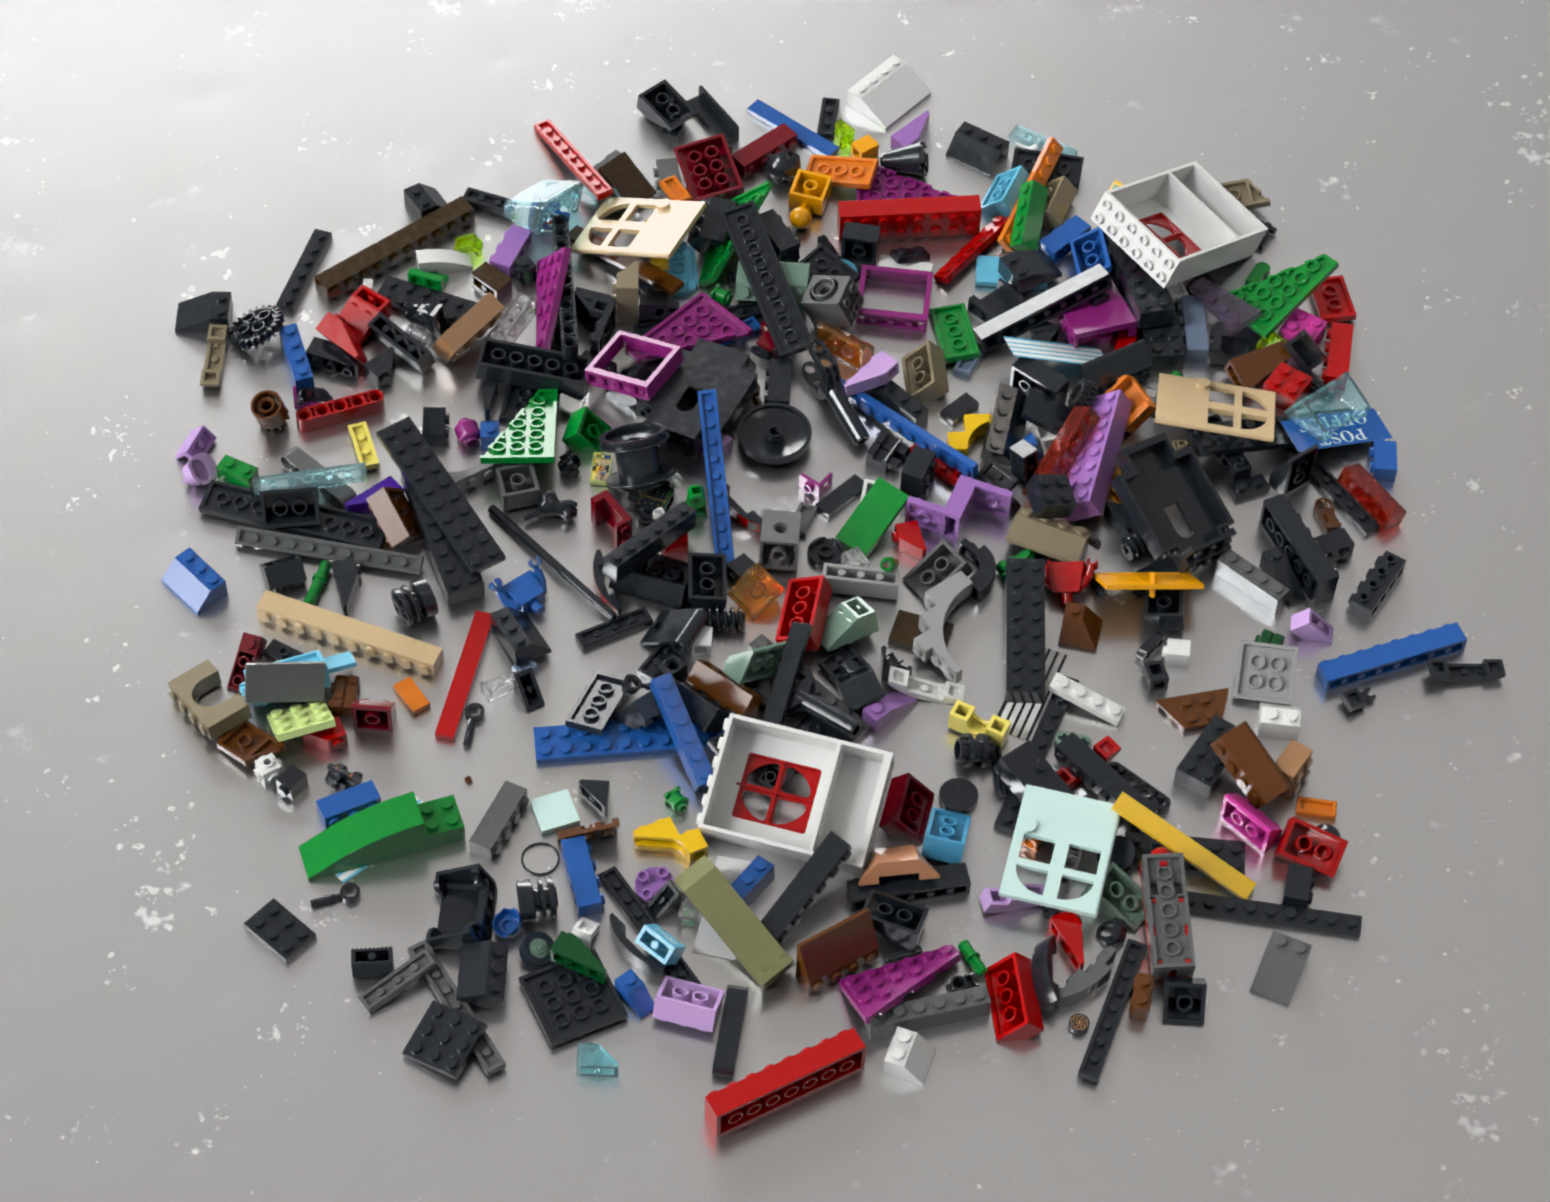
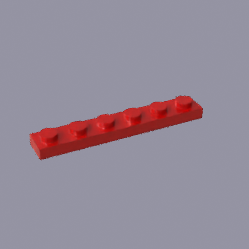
M1001 215L994 217L987 226L983 227L967 245L962 247L955 256L951 257L933 275L935 282L950 283L1001 234L1009 217Z

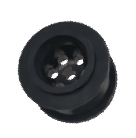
M640 422L619 426L601 434L599 449L607 453H615L618 470L609 475L605 483L610 487L617 488L620 492L627 493L647 491L664 485L667 479L676 472L673 466L660 464L657 446L666 442L670 437L666 426L658 422Z

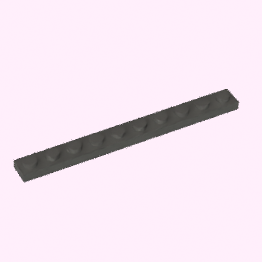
M239 525L237 526L235 544L332 561L354 557L356 564L416 575H421L424 556Z

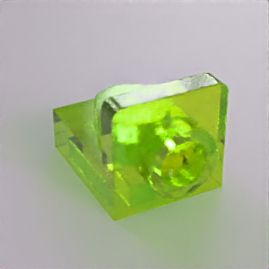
M841 118L835 122V134L840 138L839 148L844 149L854 142L855 129Z
M475 233L455 238L454 251L463 253L473 251L477 257L481 256L483 242Z

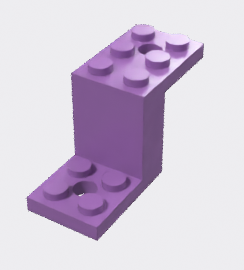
M960 475L945 507L909 496L906 502L905 522L917 520L920 530L958 542L973 509L1008 521L1011 516L1014 492Z

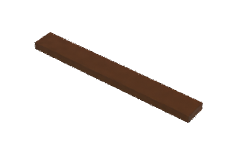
M576 225L569 231L570 242L574 244L584 228ZM592 233L590 242L601 246L604 239ZM594 254L622 270L634 261H639L638 278L671 296L684 287V281L638 257Z

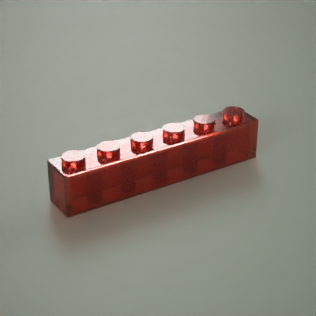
M1074 406L1034 474L1068 473L1100 420V417L1090 406ZM1024 489V491L1022 492V494H1023V495L1028 499V501H1029V498H1028L1026 489Z

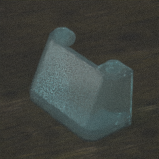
M577 180L539 181L537 184L508 199L504 204L503 216L538 235L543 231L541 225L544 221L549 222L550 215L563 206L567 207L568 211L572 213L579 210L583 184Z
M1346 371L1319 390L1302 398L1285 410L1284 413L1288 419L1317 441L1323 440V442H1326L1333 437V432L1354 419L1359 421L1367 416L1366 411L1372 407L1348 371Z

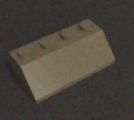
M1021 507L1015 515L1005 541L1063 562L1080 561L1087 552L1092 532L1087 531L1084 527L1070 525L1064 520L1035 518L1032 509Z

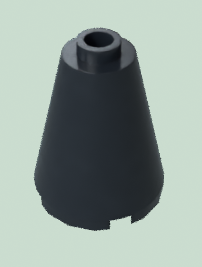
M920 141L884 152L883 156H880V165L896 172L927 176L929 157L924 152L927 144L925 141Z

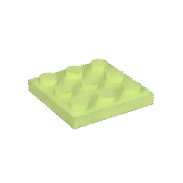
M325 701L293 704L289 708L283 710L275 709L266 714L267 721L278 742L336 726L335 720Z

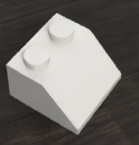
M1260 702L1258 736L1297 740L1301 720L1300 707Z
M897 1026L884 1060L883 1073L923 1086L936 1049L917 1032Z

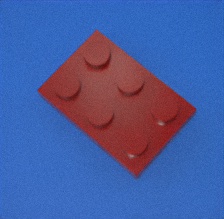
M1343 275L1328 277L1311 294L1319 318L1328 323L1356 320L1357 314Z

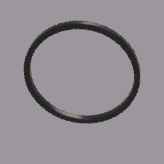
M544 842L529 845L521 855L523 868L528 873L536 876L552 873L560 862L557 849L551 844ZM546 845L556 852L558 861L552 870L545 873H535L524 865L523 857L525 852L533 846Z

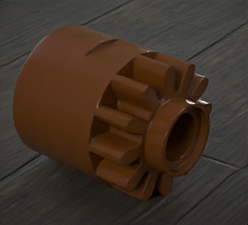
M272 390L261 391L251 401V411L265 431L270 429L274 433L275 428L281 431L282 424L284 426L288 425L286 420L290 419L288 415L289 410L278 393Z

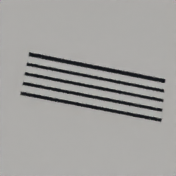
M1045 648L1044 704L1008 703L1004 700L997 716L1011 721L1010 735L1026 741L1029 740L1050 694V691L1047 689L1056 672H1060L1067 657L1066 654Z

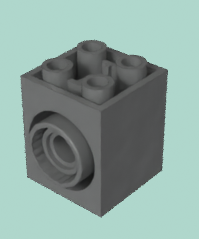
M813 275L801 305L814 326L852 327L864 299L851 276Z
M764 509L760 537L759 568L797 571L802 512Z

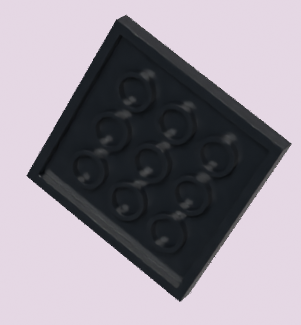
M595 948L591 949L592 954L602 964ZM555 963L519 977V983L551 1047L628 1018V1013L608 973L607 982L603 984Z

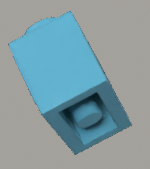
M644 924L634 941L664 965L677 964L686 949V946L657 924Z

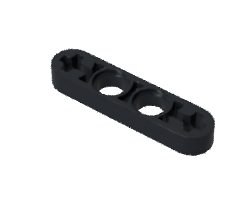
M1118 762L1108 763L1125 780H1133L1135 782L1133 787L1138 792L1146 790L1151 793L1149 797L1145 798L1158 809L1157 814L1164 815L1169 812L1171 801L1168 796Z

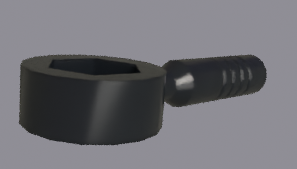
M633 674L626 675L621 682L622 689L631 695L638 693L640 688L651 691L649 682L642 683L640 678ZM627 682H633L636 687H631Z
M471 703L465 708V717L470 722L463 741L465 747L471 745L475 729L474 724L481 722L485 717L484 707L479 703ZM478 710L480 714L472 716L470 711Z
M354 883L344 884L340 889V894H330L310 899L311 907L331 903L337 899H341L346 904H354L361 897L360 888ZM350 890L356 892L355 896L347 897L345 893Z

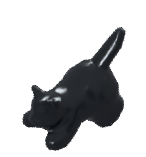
M546 491L541 494L537 511L526 515L524 520L527 521L540 516H560L564 519L565 524L568 525V522L578 512V509L575 508L578 503L569 499L559 500L556 493Z

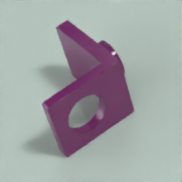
M293 385L295 409L320 404V401L304 402L303 406L299 405L297 385Z
M830 472L820 483L801 473L799 475V487L804 489L805 492L820 498L831 487L833 473Z

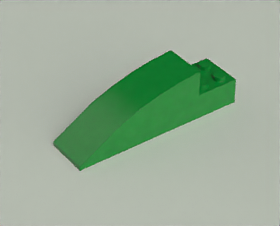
M412 791L361 810L333 824L298 847L308 880L311 881L465 840V827L454 794L417 804L414 792Z

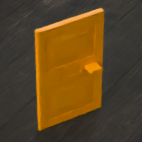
M1095 572L1093 578L1106 590H1149L1151 598H1155L1156 589H1204V584L1189 572L1182 574L1180 572Z

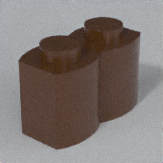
M1138 972L1135 975L1129 1007L1130 1020L1147 1021L1154 988L1153 974Z

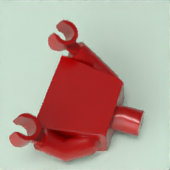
M1087 558V566L1084 561L1050 562V559H1048L1047 564H1045V586L1055 595H1061V605H1066L1067 601L1073 602V594H1081L1082 590L1087 588L1093 578L1095 570L1098 569V559H1096L1095 563H1090V558Z

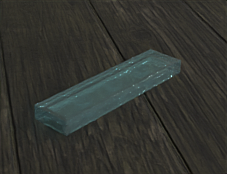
M1019 124L1009 134V139L1030 147L1036 144L1038 146L1037 151H1042L1048 137ZM1059 143L1063 147L1061 154L1077 156V150Z

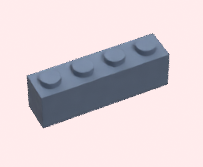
M1182 295L1181 302L1177 304V313L1181 314L1179 316L1180 327H1182L1181 334L1186 354L1185 361L1207 362L1209 345L1203 295Z

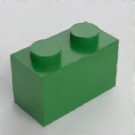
M225 454L216 466L218 481L255 489L260 483L258 467Z

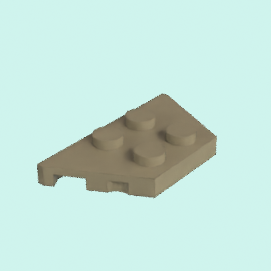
M1248 178L1220 183L1248 210L1271 206L1270 199L1265 198L1261 194V190L1255 187Z

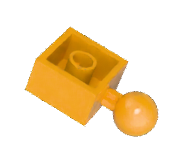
M798 169L789 192L788 208L793 209L789 220L794 228H807L812 221L811 213L823 215L832 191V176Z

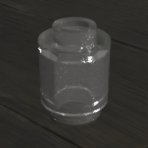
M416 323L408 325L405 330L406 333L425 347L429 346L432 342L433 334Z

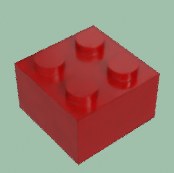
M1281 362L1263 384L1262 390L1276 392L1275 406L1293 414L1310 393L1313 377Z

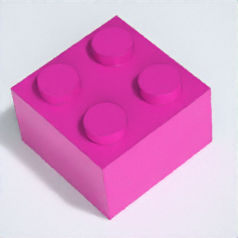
M1297 308L1279 329L1277 342L1284 340L1286 343L1288 339L1305 329L1318 346L1325 336L1328 322Z

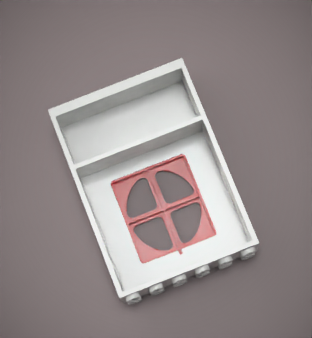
M1196 161L1105 191L1090 218L1163 288L1252 256L1268 231V228ZM1147 224L1163 227L1172 234L1161 238ZM1180 240L1185 247V255L1181 257L1167 243Z
M730 713L729 719L725 718L724 736L720 737L717 748L720 749L719 754L714 756L713 775H709L707 780L709 789L708 793H704L701 805H703L702 813H698L696 824L702 836L807 862L830 831H832L850 844L852 848L851 856L846 862H841L838 866L839 870L862 876L871 854L895 765L894 754ZM770 764L780 766L774 788L769 789L747 783L748 776L754 770ZM788 768L795 769L806 779L810 787L809 797H801L782 791ZM744 791L766 795L771 798L765 820L757 819L747 810L742 799ZM779 800H786L806 806L804 814L798 819L785 824L773 823Z

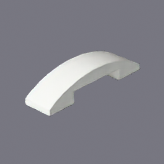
M890 666L888 684L906 695L935 703L955 704L957 700L963 702L965 685L946 681L943 685L910 676L909 670Z

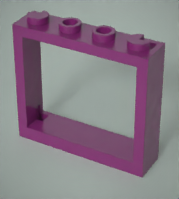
M862 264L859 292L862 297H864L866 280L926 286L923 314L862 308L861 306L855 320V325L926 332L933 272Z
M618 330L584 371L587 384L650 401L684 359L681 346ZM623 347L665 358L646 381L604 370Z

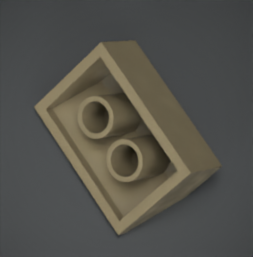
M1065 175L1049 181L1045 185L1049 190L1041 229L1048 231L1060 227L1063 224L1065 215L1069 211L1071 202L1074 200L1077 189Z
M634 261L617 274V282H613V293H616L613 294V299L617 305V324H638L639 261Z
M928 340L902 358L906 392L916 400H937L949 392L942 348Z

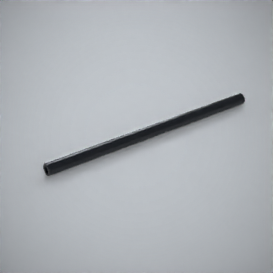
M491 505L488 508V512L539 556L610 621L617 619L618 614L499 508L495 505Z

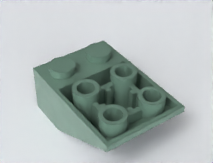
M859 596L841 602L826 617L820 645L827 652L834 651L838 647L851 644L855 640L870 636L872 633L879 631L875 610Z

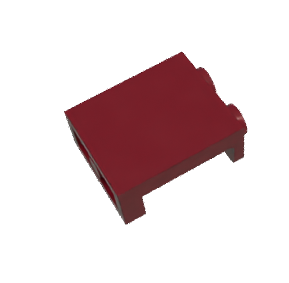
M604 490L591 497V522L597 526L605 521L615 532V548L632 537V518L607 490Z

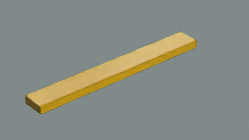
M1122 792L1112 806L1111 810L1172 852L1183 853L1185 861L1240 899H1247L1255 887V882L1126 793Z

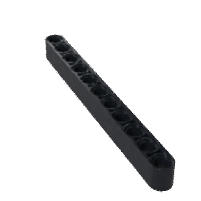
M557 215L552 219L553 253L563 247L571 248L568 218L563 215ZM571 254L558 310L561 355L565 360L570 361L578 357V330Z

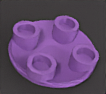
M666 867L647 868L638 872L635 880V891L643 901L649 903L669 879L673 881L674 878Z

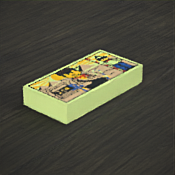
M593 453L590 485L608 486L605 480L610 475L612 453Z

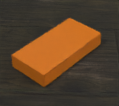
M675 175L659 181L660 187L670 200L692 201V197Z
M410 676L393 685V689L413 716L430 707V702Z
M1297 796L1295 816L1328 821L1336 820L1337 801Z

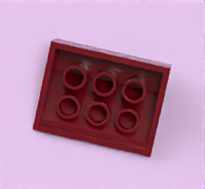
M723 133L673 148L692 201L700 202L712 196L731 200L744 193V186Z

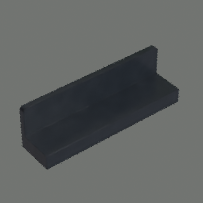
M700 85L699 95L687 100L698 112L696 117L713 136L723 133L727 144L738 142L739 126L706 89Z

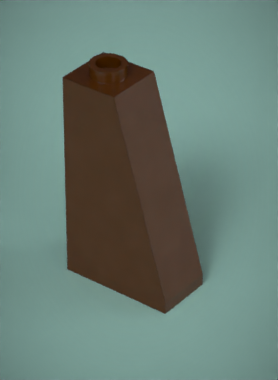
M1283 340L1230 359L1224 370L1232 384L1255 389L1270 377L1281 362L1287 364L1291 356L1283 346L1285 341Z

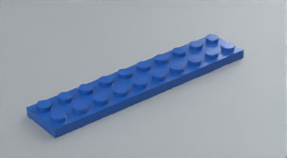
M663 717L659 720L653 718L654 722L646 728L642 725L637 729L617 721H611L602 736L570 728L566 725L533 727L536 764L678 752ZM695 722L693 726L704 751L712 750L707 744L708 740L725 732V730L722 729L718 733L712 731L706 733L698 728L699 724Z

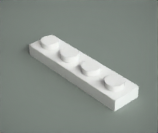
M1056 672L1047 689L1114 726L1118 725L1126 709Z

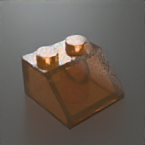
M756 563L746 570L727 595L744 612L746 609V614L754 621L777 600L785 589L759 563Z

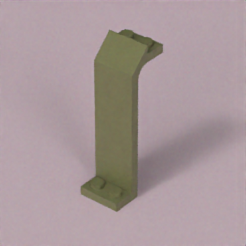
M705 855L673 880L682 894L688 897L763 991L791 967L795 966L791 956L783 950L717 867Z

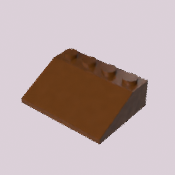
M868 907L797 944L796 978L808 994L819 992L826 985L832 982L836 983L843 976L855 973L860 967L876 961L879 945Z

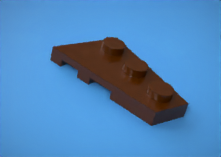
M613 818L612 823L609 824L600 821L589 825V828L577 826L557 831V841L584 835L586 840L595 838L594 835L602 834L603 837L614 835V831H617L620 826L619 818Z

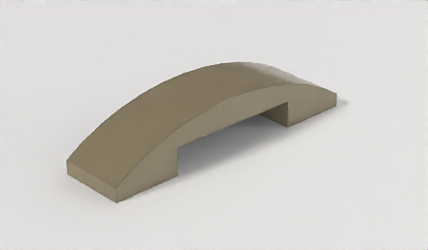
M209 324L204 369H202L200 386L219 387L225 363L228 325Z

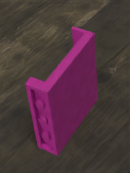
M1112 279L1113 288L1106 291L1110 295L1109 301L1096 307L1089 301H1086L1055 317L1060 322L1062 331H1065L1068 341L1072 343L1075 349L1078 346V339L1123 329L1126 330L1129 337L1136 335L1137 321Z

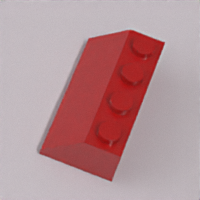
M1013 952L987 967L985 978L991 1000V1011L997 1041L1026 1040L1044 1031L1040 1005L1032 980L1031 959Z

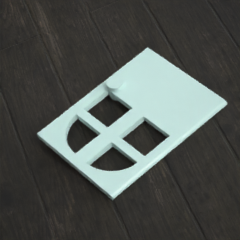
M1026 784L999 896L1096 918L1120 820V815L1111 810L1114 804ZM1033 838L1055 843L1051 863L1046 864L1020 858L1019 854L1023 839L1029 840ZM1069 847L1101 854L1096 875L1064 868ZM1016 867L1048 874L1043 895L1030 891L1021 883L1017 876ZM1062 878L1093 884L1091 890L1079 898L1070 900L1057 899Z

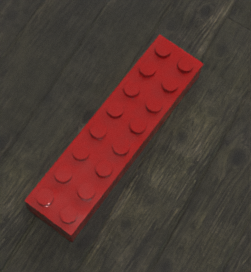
M962 195L838 201L839 241H842L845 221L880 226V239L977 235L980 232L982 213L980 196Z
M854 1027L849 1030H842L836 1036L830 1039L825 1038L813 1047H806L796 1055L787 1056L781 1062L774 1065L770 1064L757 1073H750L744 1079L738 1082H731L719 1091L714 1090L705 1097V1119L715 1136L719 1137L863 1069L865 1066L866 1046Z

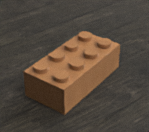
M491 292L487 293L446 330L431 349L446 364L451 360L455 362L464 350L467 351L477 338L480 339L489 328H492L503 316L501 312L505 307Z

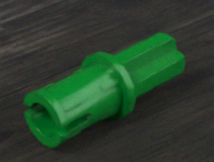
M968 940L961 941L957 948L965 957L966 964L972 967L976 975L979 977L984 976L987 973V968L981 961L980 954L973 949Z

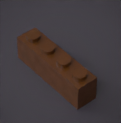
M696 660L687 678V681L693 684L692 687L701 692L704 691L707 693L706 696L715 701L718 700L723 708L733 710L734 714L754 718L763 699V696L744 684L739 685L723 673L721 669L705 660Z

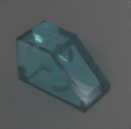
M592 1042L578 1043L577 1075L619 1078V1063L600 1044Z

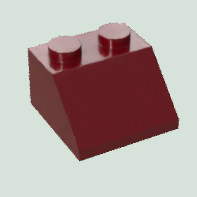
M356 699L352 703L354 730L393 733L396 718L395 702Z

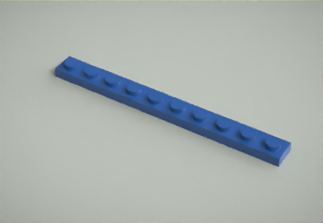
M842 379V390L845 393L844 384L846 381ZM865 392L847 397L852 406H856L864 411L865 414L875 418L879 423L886 425L892 431L905 437L908 441L921 448L936 452L935 458L961 472L962 475L973 479L978 477V463Z
M716 389L697 392L714 553L726 554L727 565L735 559L717 391Z

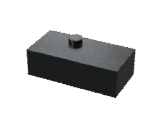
M1030 740L1001 757L994 767L996 773L1021 803L1026 784L1075 795Z

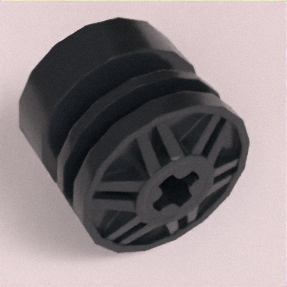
M423 577L411 581L409 589L402 585L399 589L391 590L395 611L406 627L412 626L414 622L419 623L421 620L420 615L424 619H428L439 612L435 595Z
M551 876L545 877L546 886H543L541 877L537 878V887L534 888L530 879L516 881L518 905L523 923L535 922L536 912H540L543 920H547V910L550 911L551 919L557 918L558 897Z

